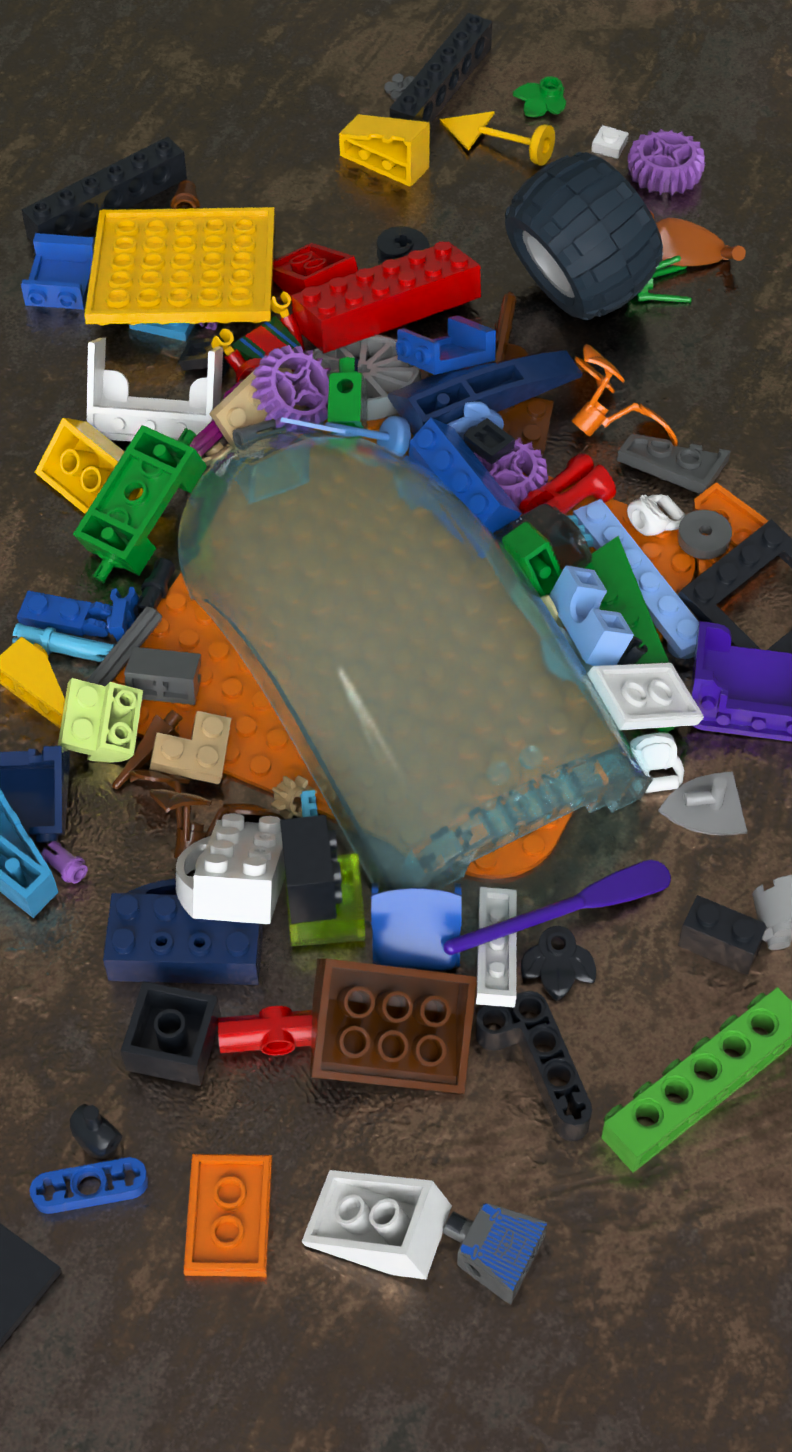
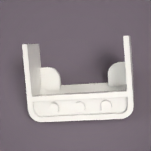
M97 338L88 342L87 422L108 439L131 442L141 425H144L178 440L184 428L192 430L197 435L213 421L209 413L220 403L223 347L217 346L208 351L207 377L199 378L193 382L189 391V401L129 396V382L126 376L117 370L105 369L106 338Z

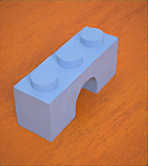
M566 565L549 595L557 609L559 618L586 664L592 666L617 665L634 636L633 632L621 613L600 610L601 602L607 590L595 570Z

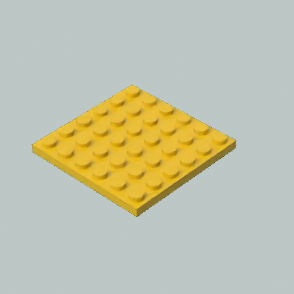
M274 207L100 210L85 307L86 324L137 325L139 323H158L164 325L169 323L198 324L220 322L227 324L231 322H270L275 229Z

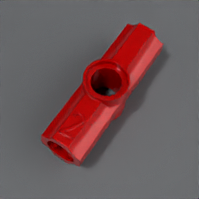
M269 1006L262 1009L256 1015L218 1018L220 1053L261 1050L266 1055L277 1056L291 1053L295 1047L311 1046L312 1010L292 1011L291 1008L286 1006Z

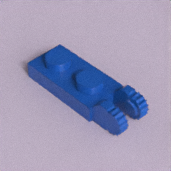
M27 591L17 619L18 623L36 628L46 629L47 627H52L56 629V632L82 637L83 635L104 638L108 636L109 631L107 623L103 620L107 621L108 615L112 614L113 606L97 601L91 603Z

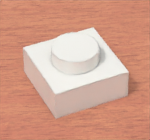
M602 125L592 142L591 152L618 159L628 142L629 133Z

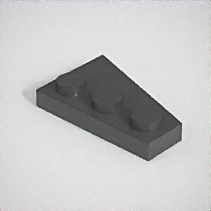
M631 433L619 449L616 461L701 494L713 484L729 460L731 450L719 449V453L702 451V445L690 444V448L673 446L671 441L667 439Z

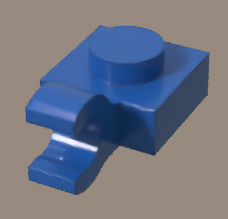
M134 587L129 588V593L124 598H121L117 588H113L110 594L113 608L112 614L108 615L107 628L109 633L114 635L117 642L137 619L134 614V607L139 601V596Z

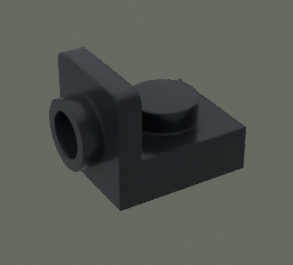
M214 337L189 340L178 360L183 370L208 368V351L213 349L211 342ZM224 352L222 364V379L224 378L228 368L230 367V364L224 358L226 356Z
M488 418L477 426L470 427L464 434V442L472 452L478 454L491 465L511 451L515 445V439Z

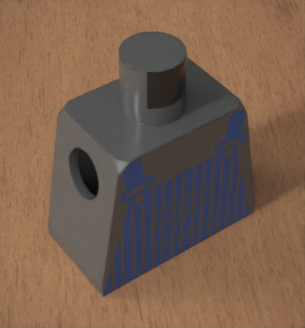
M484 1203L474 1221L453 1211L447 1220L443 1234L462 1243L457 1255V1265L505 1302L512 1304L545 1238L547 1222Z

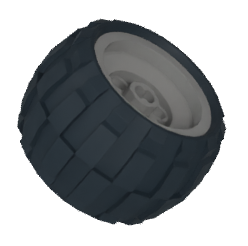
M579 151L572 157L566 155L544 166L525 181L514 195L512 204L505 211V228L508 238L525 269L544 293L557 306L573 317L588 320L595 316L606 315L622 307L642 291L653 277L656 267L660 265L663 259V244L660 232L653 216L639 194L610 163L591 153Z

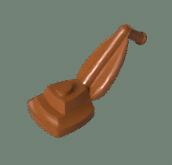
M668 217L655 222L663 244L662 261L675 256L681 257L679 262L671 265L703 266L719 262L722 259L740 261L746 255L743 246L731 247L725 245L723 240L713 232L691 221Z

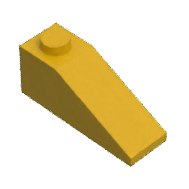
M20 637L0 655V684L58 728H61L65 698L48 660L49 656L39 644H32L25 638Z

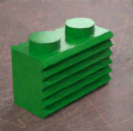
M525 521L502 538V542L519 579L523 580L528 589L536 597L540 598L544 595H550L562 573V569L554 554L555 551L552 550L550 541L530 522Z

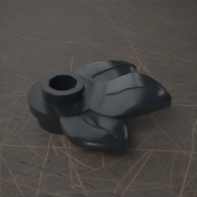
M552 926L541 934L538 945L530 948L524 954L521 960V975L523 979L540 977L547 993L555 1001H559L569 992L575 979L584 983H594L596 979V966L591 953L576 945V939L570 930L562 926ZM554 938L561 939L564 942V948L562 950L554 949L551 945V940Z

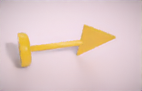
M494 111L440 119V122L468 151L481 133L529 145L530 160L539 166H543L549 161L554 149L555 131L551 125L543 124L538 126L532 137L528 138L486 127L495 114Z

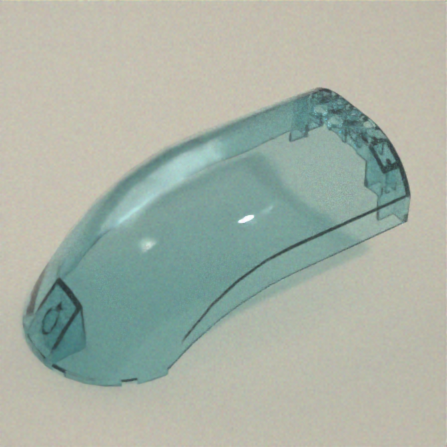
M289 430L262 436L240 445L218 459L202 475L186 502L180 520L178 554L185 586L191 599H195L213 619L259 684L292 739L372 883H379V892L401 888L440 889L464 877L470 862L583 806H586L589 813H592L607 805L611 813L643 797L653 781L652 777L623 730L618 729L589 679L586 670L520 565L498 538L433 472L407 455L351 433L341 434L321 430Z

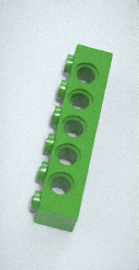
M778 987L767 996L764 993L756 996L749 1003L748 1010L740 1017L736 1014L729 1017L719 1028L720 1032L711 1039L708 1036L702 1038L692 1048V1054L685 1060H674L665 1068L662 1078L654 1084L650 1081L646 1082L634 1093V1099L624 1107L619 1104L606 1114L601 1138L633 1173L792 1047V1001ZM752 1028H763L768 1032V1034H758ZM733 1049L741 1056L731 1057L724 1050ZM698 1071L707 1072L712 1076V1079L703 1080L695 1073ZM677 1094L681 1096L684 1101L681 1103H674L670 1101L666 1097V1095ZM642 1116L649 1117L655 1124L644 1126L637 1121V1118Z

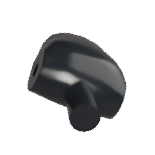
M83 1104L73 1112L70 1118L72 1135L88 1155L94 1159L104 1161L116 1153L118 1144L122 1139V1134L99 1113L97 1107Z

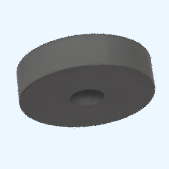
M696 510L690 512L681 520L677 536L678 543L683 551L692 557L714 559L723 555L728 550L732 537V527L729 521L717 512Z

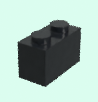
M697 895L683 923L678 946L748 976L762 945L766 924Z

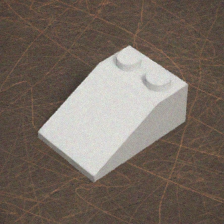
M330 1170L301 1242L310 1248L390 1275L427 1279L452 1205L431 1180Z

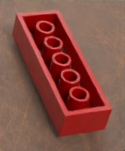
M449 241L438 242L433 247L421 251H412L404 257L386 260L372 268L360 269L354 274L343 278H333L328 283L316 287H307L302 292L291 295L293 315L301 334L320 351L327 353L481 298L480 264Z

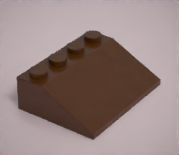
M317 958L312 1008L310 1077L465 1094L477 977Z

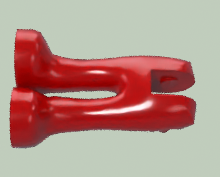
M579 453L568 461L567 467L550 482L530 491L527 497L520 503L519 510L526 518L534 516V524L543 528L563 517L588 496L592 495L595 500L602 499L604 503L610 501L616 496V486L612 477L602 465L598 464L594 467L593 459L589 455ZM572 486V487H571L570 489H568L566 492H563L565 489H567L568 487Z

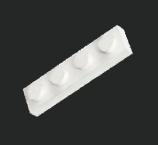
M480 887L478 897V929L517 916V890ZM516 933L477 946L476 1004L515 1007Z

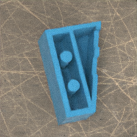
M0 789V892L34 918L59 891L50 868Z

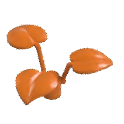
M586 344L583 347L584 360L576 356L574 361L582 372H586L595 378L598 388L590 402L588 401L571 421L591 437L601 424L607 428L616 419L631 411H637L654 419L663 426L673 446H678L677 438L668 423L641 403L635 402L608 418L605 416L609 410L597 400L605 387L612 393L616 391L609 382L612 375H615L622 383L625 380L611 362L605 359L596 349ZM588 362L603 367L606 373L605 377Z

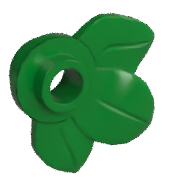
M545 77L540 81V84H523L513 92L514 97L525 101L524 114L527 117H540L547 111L558 115L566 107V100L563 97L564 87L561 80L556 77Z

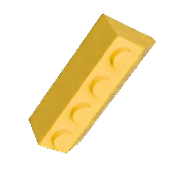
M62 418L35 473L86 514L125 451L87 421ZM143 489L133 490L130 493L129 500L133 501L140 498Z

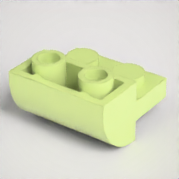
M71 678L67 685L58 746H63L66 750L87 754V760L111 763L130 759L134 755L143 690L113 682L102 686Z

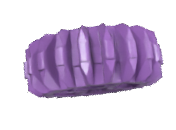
M660 128L659 132L655 133L649 130L648 135H640L639 140L633 141L627 159L628 174L632 176V182L639 183V188L647 187L649 193L657 191L660 196L663 192L669 193L672 196L677 191L683 194L685 189L692 190L694 184L699 183L705 168L704 150L700 148V142L693 141V136L685 137L683 131L674 133L671 129L669 132H664Z
M290 345L283 346L281 349H273L268 356L266 355L260 360L259 366L253 372L256 378L252 380L251 386L256 388L257 391L253 393L252 398L259 399L261 402L257 410H265L268 413L265 421L275 419V428H281L285 425L287 433L294 430L300 433L314 428L280 422L281 417L317 424L328 418L329 379L327 375L330 373L331 368L323 369L321 366L323 358L313 359V350L303 353L301 346H296L292 349ZM278 368H290L295 371L293 374L287 371L283 373ZM296 404L301 407L305 405L310 409L308 411L294 409V406Z
M518 438L515 441L514 448L492 465L474 452L476 457L518 508L530 491L548 483L546 459L542 458L540 450H533L532 442L523 445L521 438Z

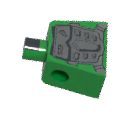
M352 357L340 358L339 373H331L329 375L328 422L368 429L367 383L363 374L358 372V359ZM333 432L336 438L362 437Z

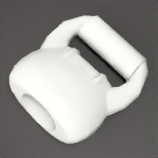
M641 495L639 499L632 501L627 507L630 522L638 532L645 536L658 535L664 531L678 530L681 520L686 516L668 495ZM658 504L670 516L671 519H669V517L664 514V512L658 507Z
M659 732L638 736L630 741L629 754L633 761V780L639 789L645 793L678 789L683 783L684 767L677 755V745L673 736L669 733ZM672 767L676 772V775L650 779L642 778L643 771L667 770V768Z

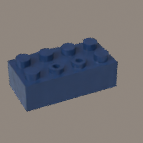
M176 878L149 883L127 893H111L103 956L108 981L259 985L263 924L193 919L181 905L178 896L175 895L177 894Z

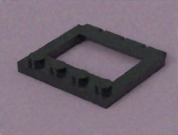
M772 519L685 586L679 592V598L702 622L718 623L727 627L732 635L731 646L760 649L716 604L776 556H779L792 568V538ZM792 630L767 650L792 653Z

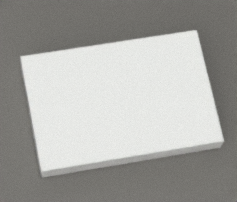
M672 663L593 666L587 673L619 730L698 725L704 718Z

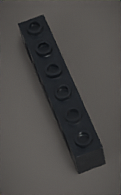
M468 13L389 108L390 118L430 122L431 124L491 50L492 21Z
M166 137L21 209L27 237L33 242L35 233L76 236L98 224L100 210L128 209L187 179L184 151L169 137Z

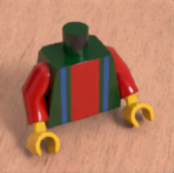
M283 291L280 295L284 305H279L274 296L271 299V310L274 313L280 314L281 319L274 316L270 322L263 323L233 344V334L226 328L222 329L219 333L224 342L217 335L212 339V348L217 346L223 347V352L226 354L224 358L235 373L247 360L263 358L265 353L269 354L273 349H281L283 346L290 345L292 349L296 346H301L304 353L305 347L302 334L294 315L289 314L287 309L291 303V298L287 292ZM257 367L246 370L240 378L245 380Z

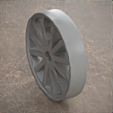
M375 335L327 353H323L318 348L313 351V359L323 358L321 364L323 369L331 368L330 373L327 375L328 379L331 373H339L340 358L360 357L358 372L363 374L367 383V421L382 419L398 413L388 399L386 392L390 393L422 380L421 369L397 359V340L387 336Z

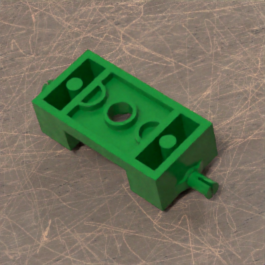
M141 425L73 533L87 551L102 559L92 575L96 580L105 583L113 567L124 568L140 576L156 550V547L147 537L178 488L191 494L207 468V465L197 451L190 447L193 439L197 436L192 430L184 428L178 440H175L144 425ZM143 489L140 498L133 501L129 500L130 493L133 490Z

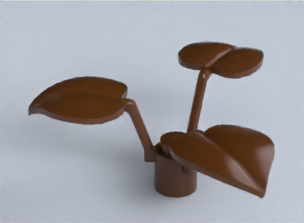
M153 770L129 771L130 782L138 779L165 782L174 789V791L150 789V795L165 812L176 808L177 838L174 858L177 859L187 847L203 838L211 836L217 820H221L225 814L266 815L284 820V817L262 806L246 803L223 804L206 832L204 831V824L190 822L191 805L211 806L212 801L197 795L181 793L180 783L189 784V778Z

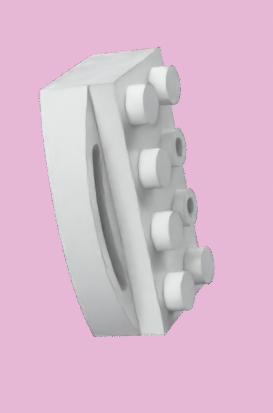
M225 814L222 816V820H217L211 836L193 843L180 854L176 863V893L181 905L193 919L261 924L271 923L286 876L280 818L264 816L259 818V823L244 822V816L241 814ZM195 869L193 877L187 876L190 871Z

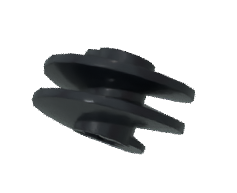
M405 226L391 227L383 231L377 239L378 265L386 260L404 257L412 251L430 248L427 237L422 232Z

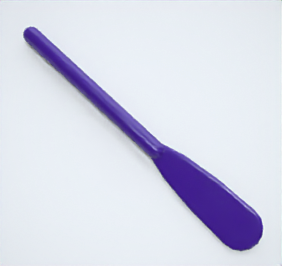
M652 859L644 860L590 884L575 896L450 939L444 943L443 949L446 954L454 955L580 909L615 905L661 892L668 888L671 882V875L667 867L661 862Z

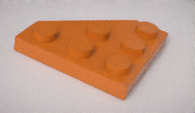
M717 482L694 499L693 511L710 510L724 516L732 527L731 542L728 550L717 558H696L698 576L769 521Z

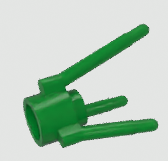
M680 256L660 262V265L656 267L653 277L642 291L636 295L638 302L656 300L690 303L692 301V298L687 296L648 293V290H653V278L687 268V266L675 265L666 267L681 260Z

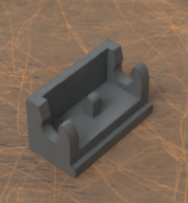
M133 647L124 672L125 685L143 690V700L195 705L201 682V674H198L201 665V654Z

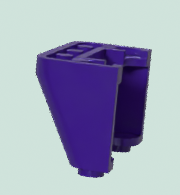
M699 621L690 694L704 718L698 725L692 726L704 731L792 742V653L731 646L732 635L727 627L718 623Z

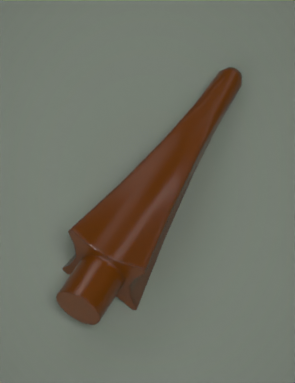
M171 710L164 719L160 718L157 714L155 715L134 755L113 782V789H119L130 778L129 771L140 769L151 759L157 732L176 737L180 736L174 730L183 719L179 714Z

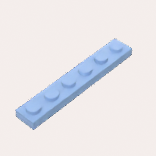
M599 499L574 510L573 515H576L578 518V525H583L585 527V534H590L593 537V546L596 550L619 536L654 625L680 658L695 652L699 626L698 620L604 501Z

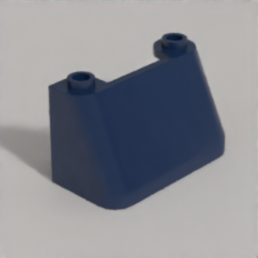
M43 746L42 754L37 749L0 752V789L12 810L18 816L28 836L36 837L37 843L58 842V836L65 835L70 752L63 746Z

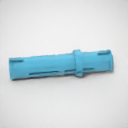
M22 623L16 624L13 636H17V638H12L13 643L20 637L25 638L32 644L37 643L45 649L48 655L55 652L100 663L116 645L59 633L52 627L41 629L23 625Z

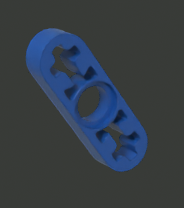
M132 1157L42 1173L32 1181L30 1196L34 1206L40 1212L45 1214L59 1213L137 1198L147 1189L148 1175L144 1164L140 1160ZM133 1171L134 1176H136L133 1180L134 1184L126 1186L125 1181L122 1180L125 1178V1172ZM111 1173L113 1190H109L106 1174ZM89 1176L98 1178L101 1181V1185L95 1193L85 1195L79 1192V1183L84 1178ZM66 1181H70V1188L74 1197L68 1198ZM53 1185L56 1191L53 1193V1199L46 1201L44 1195L41 1194L46 1192V1186Z

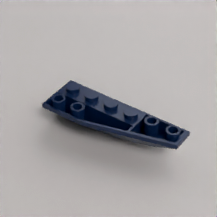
M566 350L548 352L432 375L388 393V399L398 414L407 419L410 431L415 436L430 417L445 424L460 419L464 416L463 409L467 402L485 403L489 409L497 413L582 377L583 373Z

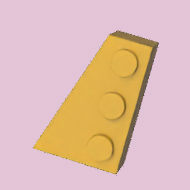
M358 114L339 133L340 156L411 187L429 169L430 122Z

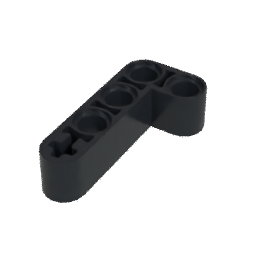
M525 991L516 994L515 1007L482 1006L478 1011L476 1019V1040L479 1045L487 1050L495 1051L519 1043L558 1135L569 1141H577L585 1137L589 1130L592 1105L545 998L538 992ZM530 1011L537 1014V1017L529 1019L522 1016L521 1013ZM496 1023L502 1028L493 1031L486 1028L485 1025ZM544 1044L551 1047L552 1050L541 1052L535 1046ZM561 1078L567 1084L560 1087L554 1086L549 1080ZM569 1102H570L569 1110H570V1112H571L572 1115H566V1114H567V1108H568V1103H569Z

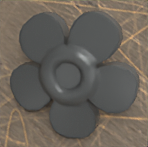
M395 74L392 77L393 82L385 84V92L391 94L393 100H397L414 77L408 76L404 79L402 74Z

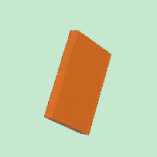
M192 1154L184 1257L185 1276L267 1277L272 1155Z

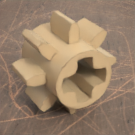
M299 775L295 781L284 776L283 782L279 783L277 787L272 788L275 801L271 803V806L280 811V815L284 819H292L293 815L301 818L300 794H302V791L315 789L307 786L308 780Z

